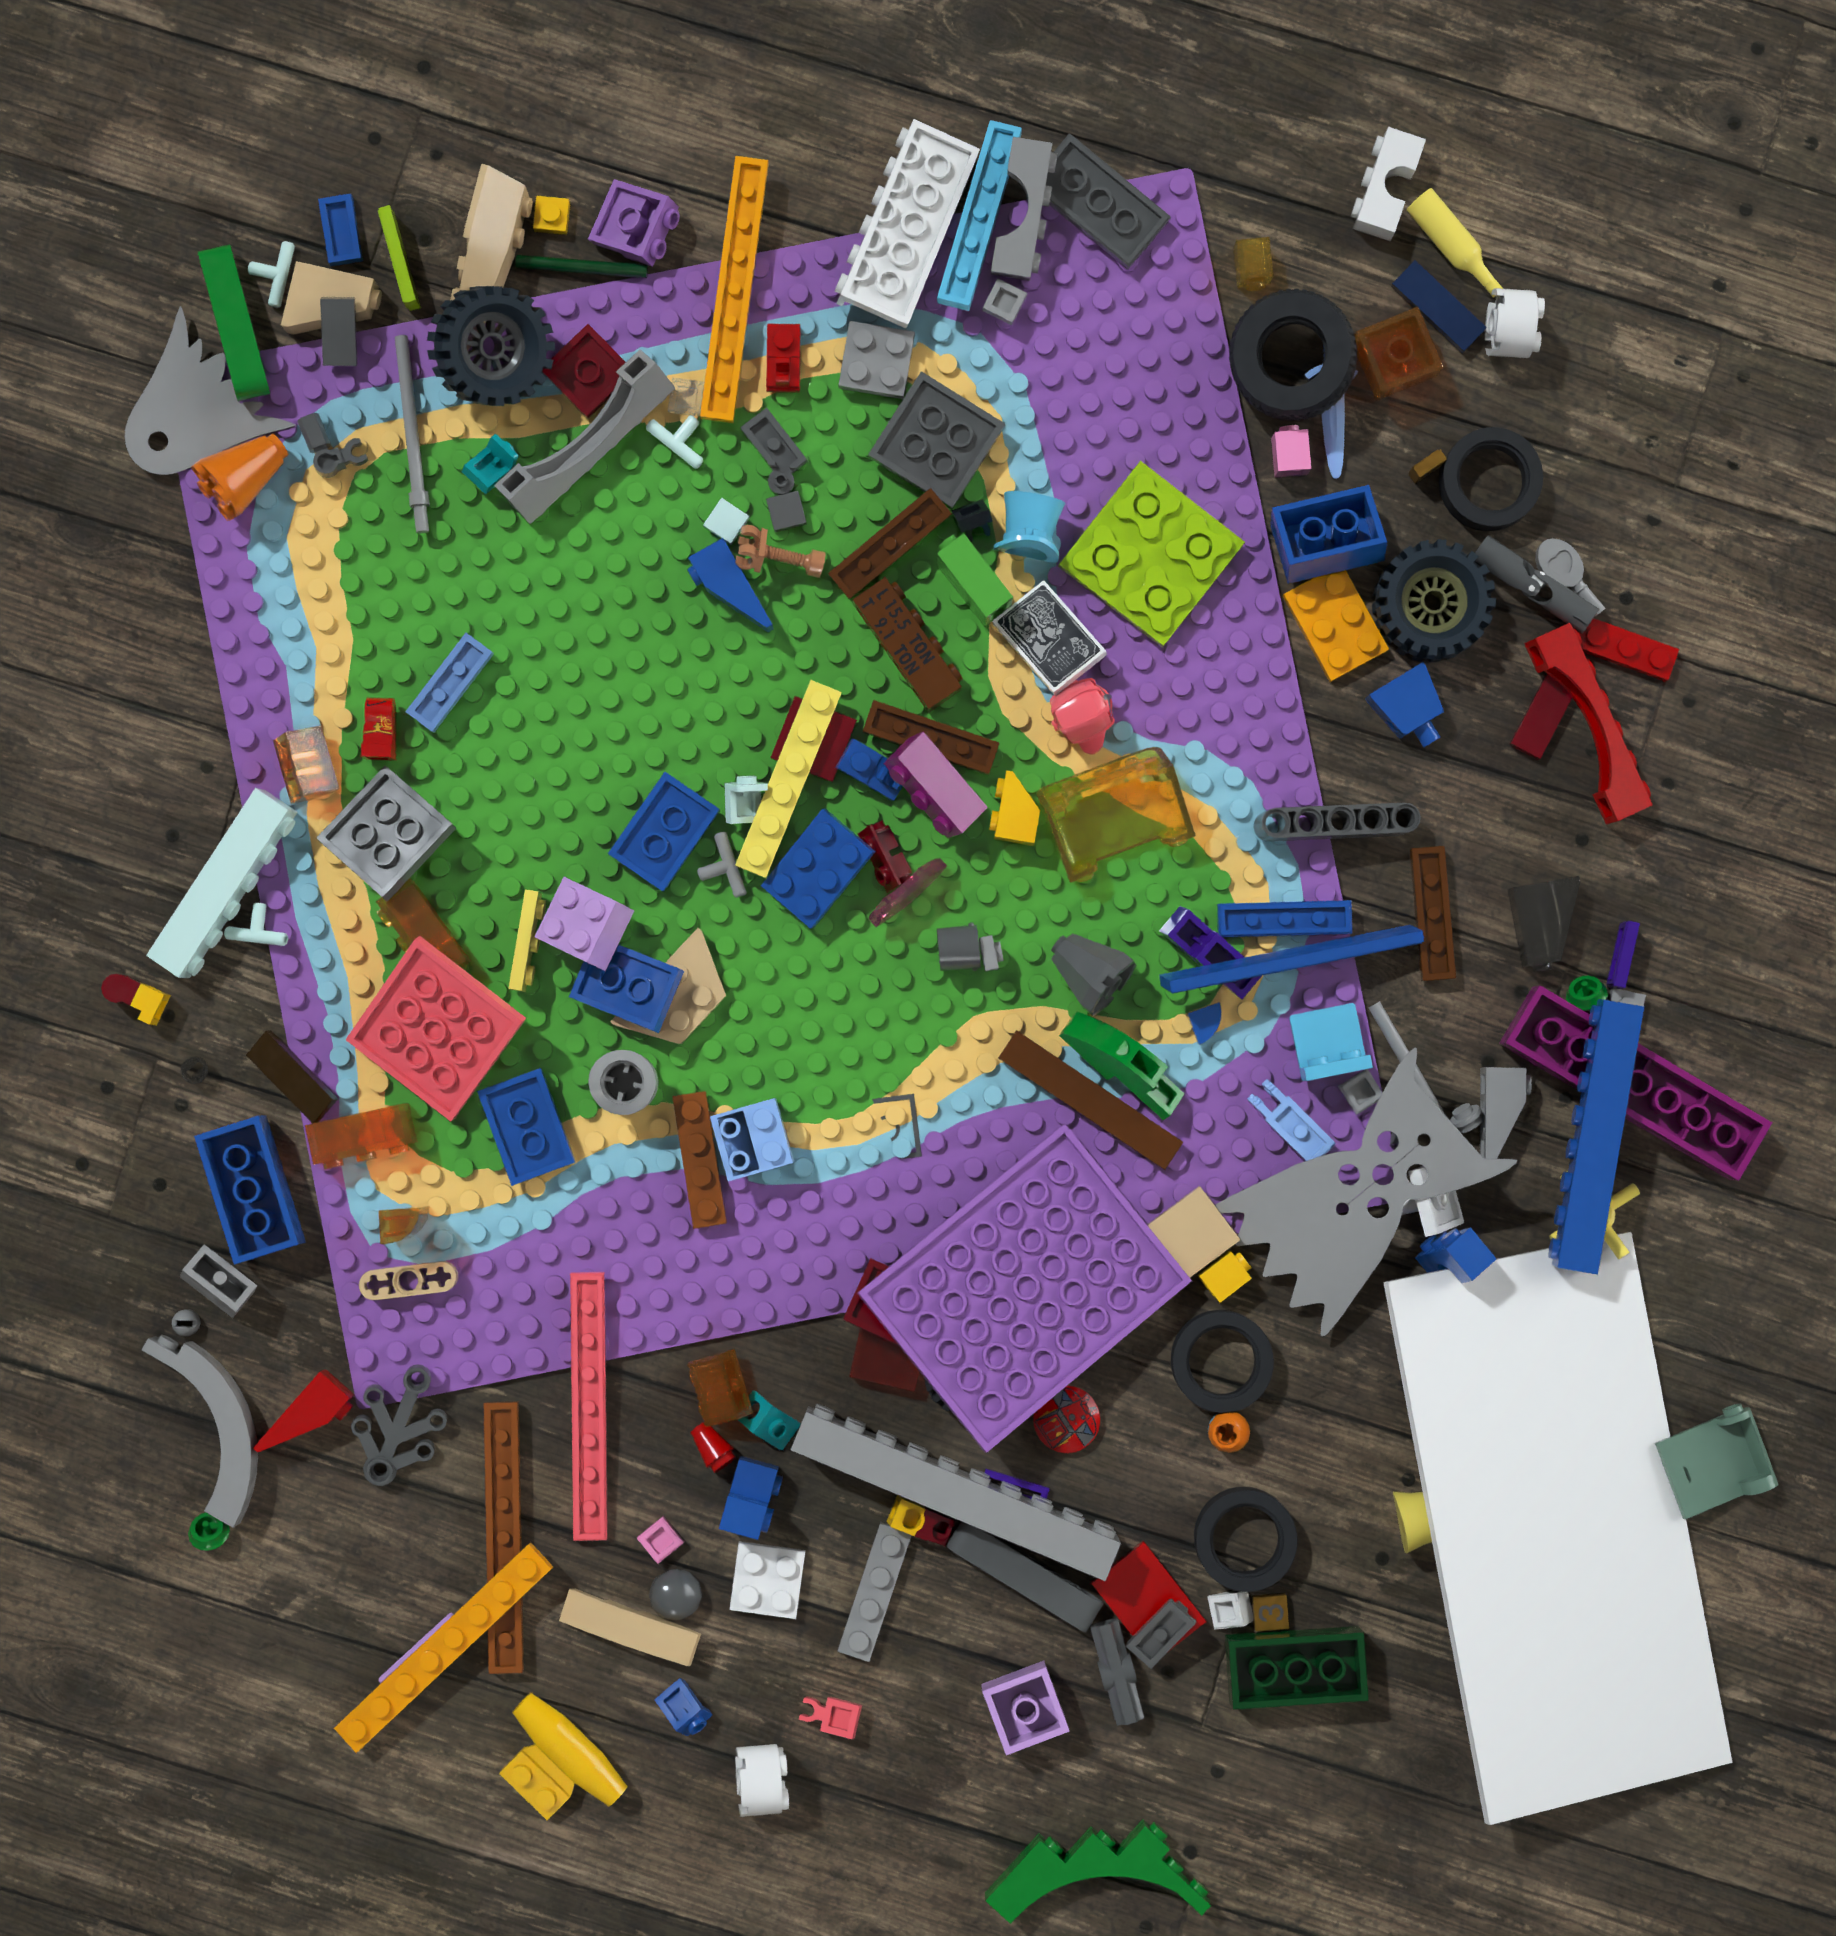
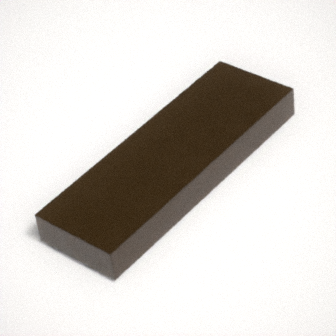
M271 1030L265 1031L246 1054L312 1124L319 1123L338 1100L320 1079Z

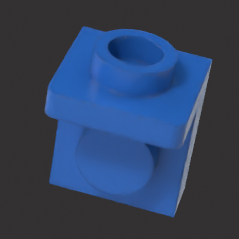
M681 1678L654 1699L675 1731L686 1736L700 1732L707 1725L706 1721L713 1715L708 1708L702 1706L686 1681Z

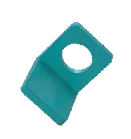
M755 1390L750 1393L735 1415V1418L753 1434L780 1450L785 1448L800 1427L799 1421L773 1406ZM759 1403L760 1409L758 1414L753 1419H748V1411L751 1406Z

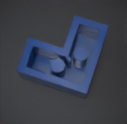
M740 1456L720 1522V1530L756 1540L759 1539L761 1532H768L774 1509L768 1507L771 1494L778 1496L783 1476L777 1475L779 1466Z

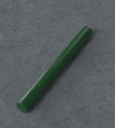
M527 255L516 256V268L638 278L648 277V265Z

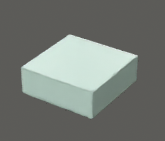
M721 498L703 526L732 545L741 532V527L747 523L750 517Z

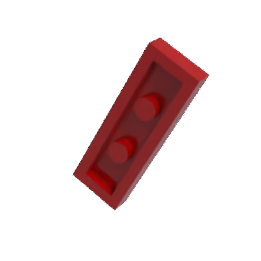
M1595 618L1583 634L1578 632L1582 639L1581 648L1584 653L1664 682L1669 680L1680 650Z

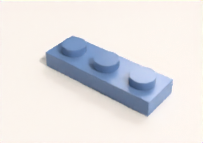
M465 633L406 710V713L434 733L494 653L468 633Z

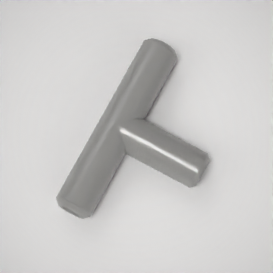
M726 832L717 833L714 838L722 861L698 868L699 878L701 881L726 873L734 897L744 896L747 892L739 868L735 866L736 859Z

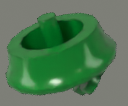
M1589 975L1573 980L1566 993V1000L1583 1011H1590L1592 1005H1597L1598 999L1606 1000L1608 997L1606 986L1598 978Z
M206 1512L201 1513L191 1523L188 1532L189 1541L193 1547L199 1550L210 1551L217 1549L228 1539L230 1527Z

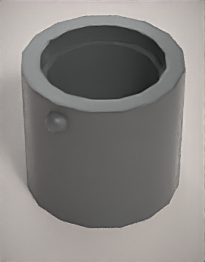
M970 922L968 926L937 928L940 971L971 968L973 971H977L978 968H981L977 925Z

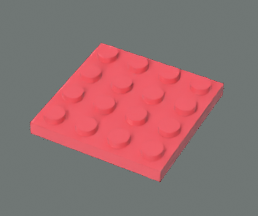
M418 936L354 1026L346 1041L451 1122L457 1117L524 1023L526 1017L428 941Z

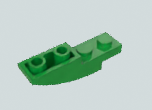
M1076 1012L1059 1035L1106 1080L1116 1076L1162 1120L1171 1116L1185 1094L1164 1075L1168 1068L1164 1062L1140 1043L1109 1024L1086 1014Z

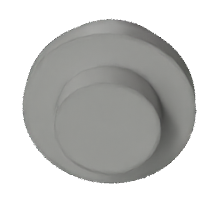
M1465 1103L1452 1112L1453 1116L1450 1121L1461 1133H1466L1480 1125L1483 1120L1480 1116L1482 1111L1478 1105Z

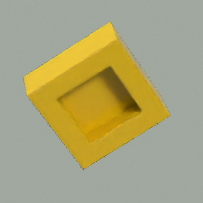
M536 196L534 232L567 235L570 200L566 198Z

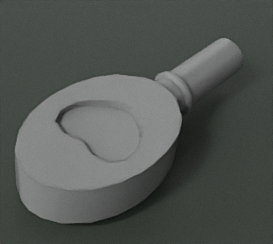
M1552 538L1542 542L1538 546L1535 555L1538 570L1567 588H1571L1576 594L1599 608L1596 616L1601 613L1605 607L1587 587V584L1583 582L1584 566L1577 551L1567 542L1560 539Z

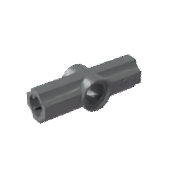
M1106 1619L1091 1625L1090 1628L1099 1661H1097L1104 1689L1108 1691L1111 1709L1117 1726L1129 1725L1144 1719L1135 1684L1137 1682L1130 1653L1126 1651L1118 1619Z

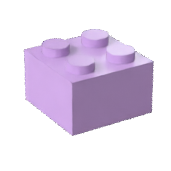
M563 877L535 938L606 971L634 910Z
M1045 1661L981 1684L983 1695L1006 1755L1070 1732Z

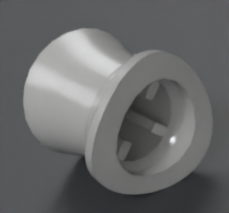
M616 1050L600 1057L591 1068L588 1079L589 1090L596 1103L604 1110L618 1115L633 1114L649 1105L657 1093L659 1082L657 1072L650 1061L642 1055L629 1050Z

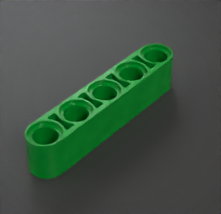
M230 244L197 251L237 401L270 394Z

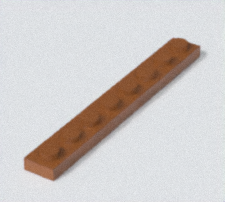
M519 1401L484 1403L487 1583L522 1551ZM523 1597L488 1629L489 1674L523 1673L524 1671Z

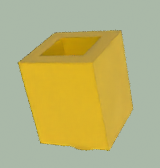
M1229 1250L1197 1274L1219 1303L1252 1279L1247 1272L1251 1269V1266L1240 1252L1234 1256Z

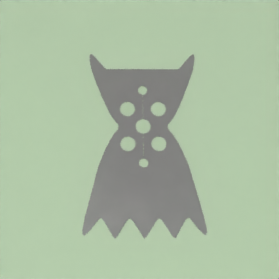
M1417 1048L1412 1049L1406 1054L1390 1078L1365 1128L1360 1149L1335 1152L1296 1164L1215 1205L1220 1213H1244V1220L1238 1234L1240 1241L1236 1243V1246L1259 1243L1270 1244V1251L1262 1274L1264 1277L1290 1273L1297 1274L1296 1285L1290 1301L1291 1308L1316 1303L1324 1304L1321 1337L1328 1334L1382 1260L1397 1230L1403 1206L1407 1200L1431 1198L1482 1182L1510 1169L1517 1162L1514 1159L1483 1158L1414 1081ZM1384 1131H1391L1398 1137V1147L1392 1152L1382 1151L1377 1144L1378 1136ZM1419 1135H1429L1431 1139L1428 1146L1419 1145L1417 1140ZM1351 1164L1357 1167L1360 1173L1357 1183L1346 1185L1340 1181L1338 1173L1342 1166ZM1380 1164L1392 1167L1394 1177L1391 1183L1387 1185L1377 1184L1373 1179V1169ZM1419 1164L1427 1169L1428 1178L1425 1183L1414 1185L1409 1182L1406 1173L1410 1166ZM1374 1197L1385 1199L1389 1205L1388 1213L1382 1218H1375L1368 1212V1202ZM1339 1203H1346L1348 1205L1349 1211L1346 1215H1339L1337 1213L1336 1206Z

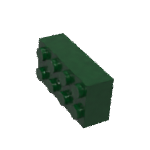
M1359 1626L1225 1635L1229 1703L1233 1710L1369 1701L1364 1632Z

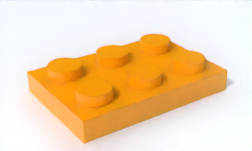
M1346 570L1312 578L1283 594L1282 597L1329 682L1389 650Z

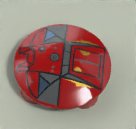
M1066 1386L1034 1413V1428L1039 1439L1048 1448L1061 1453H1073L1084 1449L1095 1439L1100 1427V1412L1096 1402L1087 1392L1075 1386Z

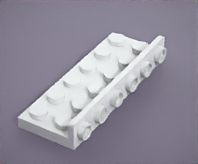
M913 119L909 130L903 127L895 146L901 149L897 158L890 157L883 175L889 178L885 187L878 185L871 202L872 205L877 207L873 216L866 214L859 231L860 234L864 235L860 246L857 244L853 245L847 263L852 264L848 275L841 274L834 291L840 294L836 304L843 306L844 302L850 303L903 328H906L909 324L980 151L977 147Z

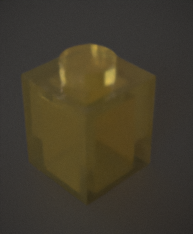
M1269 237L1236 240L1233 253L1237 288L1246 287L1248 291L1266 288V285L1271 283L1274 276Z

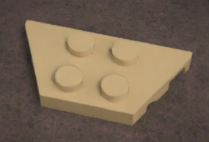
M699 928L665 962L683 970L684 973L660 1032H654L617 1016L610 1021L613 1025L681 1045L726 997V993L703 931Z

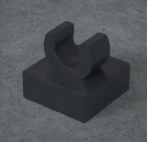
M983 499L951 510L956 525L970 542L974 541L972 536L974 528L982 527L986 536L990 535L991 531L987 523L993 522Z

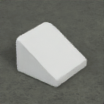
M1232 1590L1207 1596L1214 1630L1243 1627L1254 1620L1248 1592Z

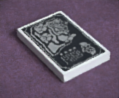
M1044 580L992 621L996 629L1054 696L1107 655L1106 650Z

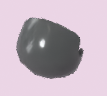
M671 1569L653 1580L648 1596L652 1609L660 1617L678 1621L691 1616L698 1609L702 1598V1591L699 1581L690 1572Z

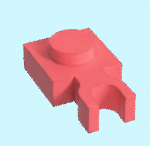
M804 1697L803 1703L811 1704L814 1707V1713L812 1716L800 1714L799 1720L807 1722L820 1720L822 1721L820 1731L849 1739L855 1738L862 1708L861 1704L828 1697L826 1706H824L815 1698Z

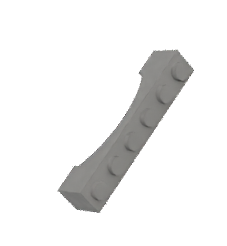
M642 350L635 353L616 371L619 378L610 398L598 416L577 438L555 454L539 462L523 467L518 463L494 485L529 524L541 516L562 494L566 493L582 475L589 471L610 449L614 448L628 432L640 424L643 418L658 404L662 403L675 389L656 362Z

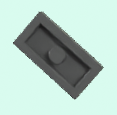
M1168 1599L1128 1640L1126 1647L1152 1669L1195 1625L1196 1620L1188 1614V1608L1179 1600L1174 1602L1172 1599Z

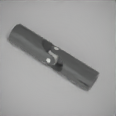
M1489 535L1475 553L1479 556L1475 560L1479 566L1485 564L1491 574L1506 584L1522 590L1524 595L1566 624L1571 623L1572 628L1583 634L1599 611V608L1544 572L1535 570L1527 560ZM1546 584L1552 590V598L1538 595Z

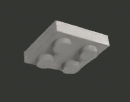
M849 321L838 385L839 389L904 399L915 332Z

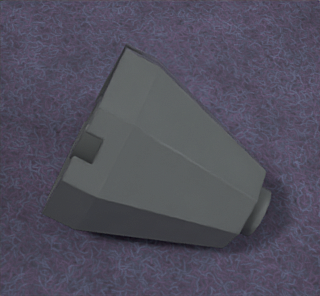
M1073 933L1067 938L1064 935L1061 936L1051 949L1054 953L1051 960L1081 1006L1093 1017L1113 1001L1114 997L1111 995L1117 989L1119 991L1123 989L1137 966L1134 960L1124 952Z

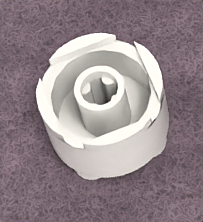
M1494 288L1491 295H1497L1495 303H1488L1485 322L1487 327L1485 329V340L1491 341L1492 349L1485 348L1486 354L1488 356L1529 358L1532 352H1539L1541 332H1537L1538 318L1542 319L1544 315L1545 300L1544 298H1538L1536 291Z
M777 1744L736 1747L737 1795L741 1796V1804H738L740 1816L780 1814L782 1810L789 1809L788 1789L785 1788V1781H781V1776H787V1760L783 1747H778Z

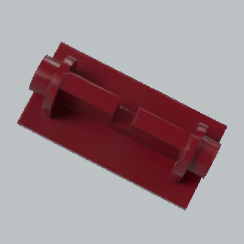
M882 820L874 825L867 826L858 833L859 838L876 851L870 860L875 868L874 873L878 883L884 886L887 893L899 885L902 886L912 881L910 874L913 872L903 853L891 856L889 852L899 846L889 825L886 826Z

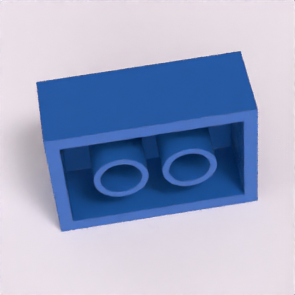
M1369 485L1272 507L1271 530L1288 584L1385 561L1387 540Z

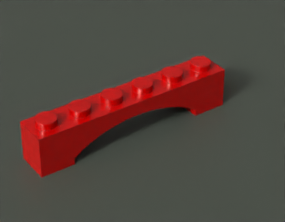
M1568 623L1524 643L1537 673L1544 671L1559 682L1572 695L1589 725L1599 763L1598 792L1592 795L1605 824L1620 821L1652 806L1650 789L1638 774L1636 758L1624 743L1622 727L1610 712L1609 698L1605 691L1600 689L1595 679V667L1589 659H1586L1581 648L1582 639L1578 631L1572 628L1571 623Z

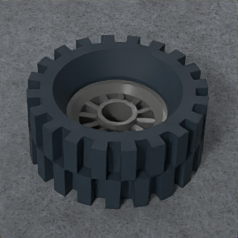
M475 286L469 287L470 290H460L453 294L454 300L444 301L440 306L444 310L443 314H434L431 323L437 325L436 332H428L427 341H434V350H427L429 360L437 361L438 366L432 368L436 377H443L445 381L442 385L448 391L457 392L456 397L465 401H472L475 404L504 406V404L521 402V396L530 397L536 391L532 386L534 384L543 385L547 377L541 374L543 369H551L554 361L546 358L547 351H555V342L547 341L546 334L553 333L550 323H542L541 318L546 316L542 308L532 307L531 305L534 300L528 295H519V290L513 288ZM469 335L473 338L472 341L467 340ZM487 337H490L494 342V349L489 355L483 349V342ZM510 341V346H505V342ZM467 345L472 346V350L467 351ZM505 350H506V351H509V355H508V356H506V355L504 354V351H505ZM476 355V357L474 358V360L471 361L470 357H473V356Z

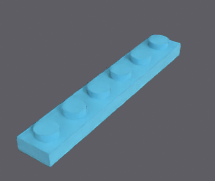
M992 120L989 122L937 296L938 304L970 311L1009 179L1007 170L1013 137L1021 138V127Z

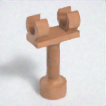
M753 525L741 527V535L752 536L753 539L741 536L738 538V554L751 557L745 559L736 556L735 563L739 568L744 570L754 568V572L760 573L764 558L767 557V559L775 561L777 559V561L803 566L806 569V575L820 578L826 552L812 549L810 554L801 555V553L798 554V552L795 553L794 551L788 552L785 549L772 548V546L769 547L766 544L768 529L762 528L759 531Z

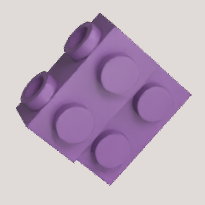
M614 179L588 240L594 245L619 252L627 259L653 267L656 259H661L666 252V242L664 240L669 229H674L678 225L680 218L679 206L669 196Z

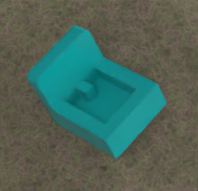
M494 434L489 439L487 447L464 465L462 473L483 493L487 494L516 465L519 456L510 443L503 441L498 435Z

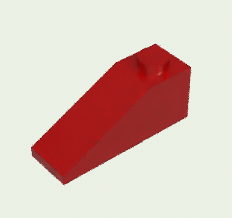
M327 1369L320 1371L253 1449L256 1452H261L334 1421L335 1418L341 1421L354 1407L350 1401L355 1397V1394Z

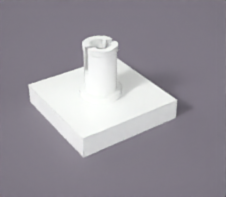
M1424 1166L1408 1171L1410 1181L1414 1185H1422L1428 1178V1171ZM1456 1190L1426 1199H1409L1403 1206L1402 1215L1419 1212L1425 1237L1437 1235L1464 1223Z

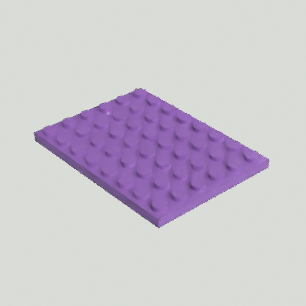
M1063 1124L857 1294L980 1448L987 1453L1192 1280L1068 1126Z

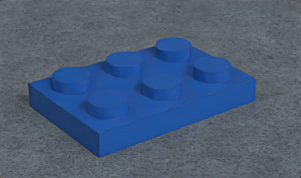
M664 772L608 854L664 892L714 821L720 809L667 772Z
M825 808L818 813L762 883L761 887L812 929L876 851Z
M618 945L606 971L583 961L569 997L659 1033L684 971Z
M542 1068L477 1091L511 1186L576 1162Z

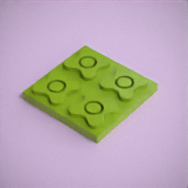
M1140 461L1062 559L1058 567L1163 648L1241 549L1245 541Z

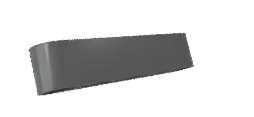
M1411 803L1272 808L1258 815L1254 821L1253 828L1258 838L1269 842L1400 836L1414 831L1420 824L1421 816L1417 807ZM1398 811L1404 813L1407 818L1405 828L1399 826L1396 821ZM1365 813H1369L1374 817L1375 826L1373 829L1368 828L1364 824L1363 818ZM1333 814L1341 817L1343 821L1341 830H1337L1332 826L1331 817ZM1301 815L1306 816L1310 820L1311 827L1309 832L1302 830L1299 826L1298 821ZM1268 816L1273 817L1278 822V831L1276 833L1269 831L1266 826Z
M962 1521L946 1545L947 1548L1083 1632L1088 1631L1104 1604L1088 1591L1000 1537Z

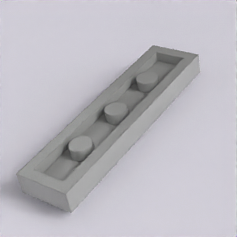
M880 1522L838 1647V1652L867 1662L870 1661L912 1535L894 1529L889 1524Z

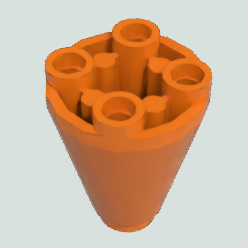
M271 434L268 437L262 436L204 457L195 462L191 467L200 479L196 482L200 491L208 499L213 496L219 503L217 508L227 521H230L244 512L283 465V459L288 456V452L276 435Z

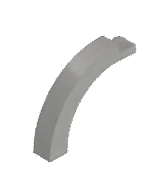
M161 1335L160 1337L148 1338L142 1351L167 1364L187 1378L201 1393L214 1416L220 1438V1470L213 1495L204 1511L234 1528L241 1523L247 1511L257 1476L258 1452L253 1449L257 1444V1436L248 1404L229 1372L210 1353L193 1341L184 1343L181 1349H178L179 1343L168 1336Z

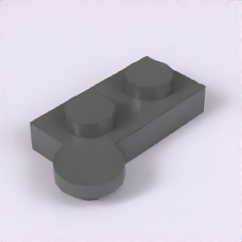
M766 407L740 428L772 470L768 478L770 490L777 495L790 493L794 487V477L792 474L808 461Z

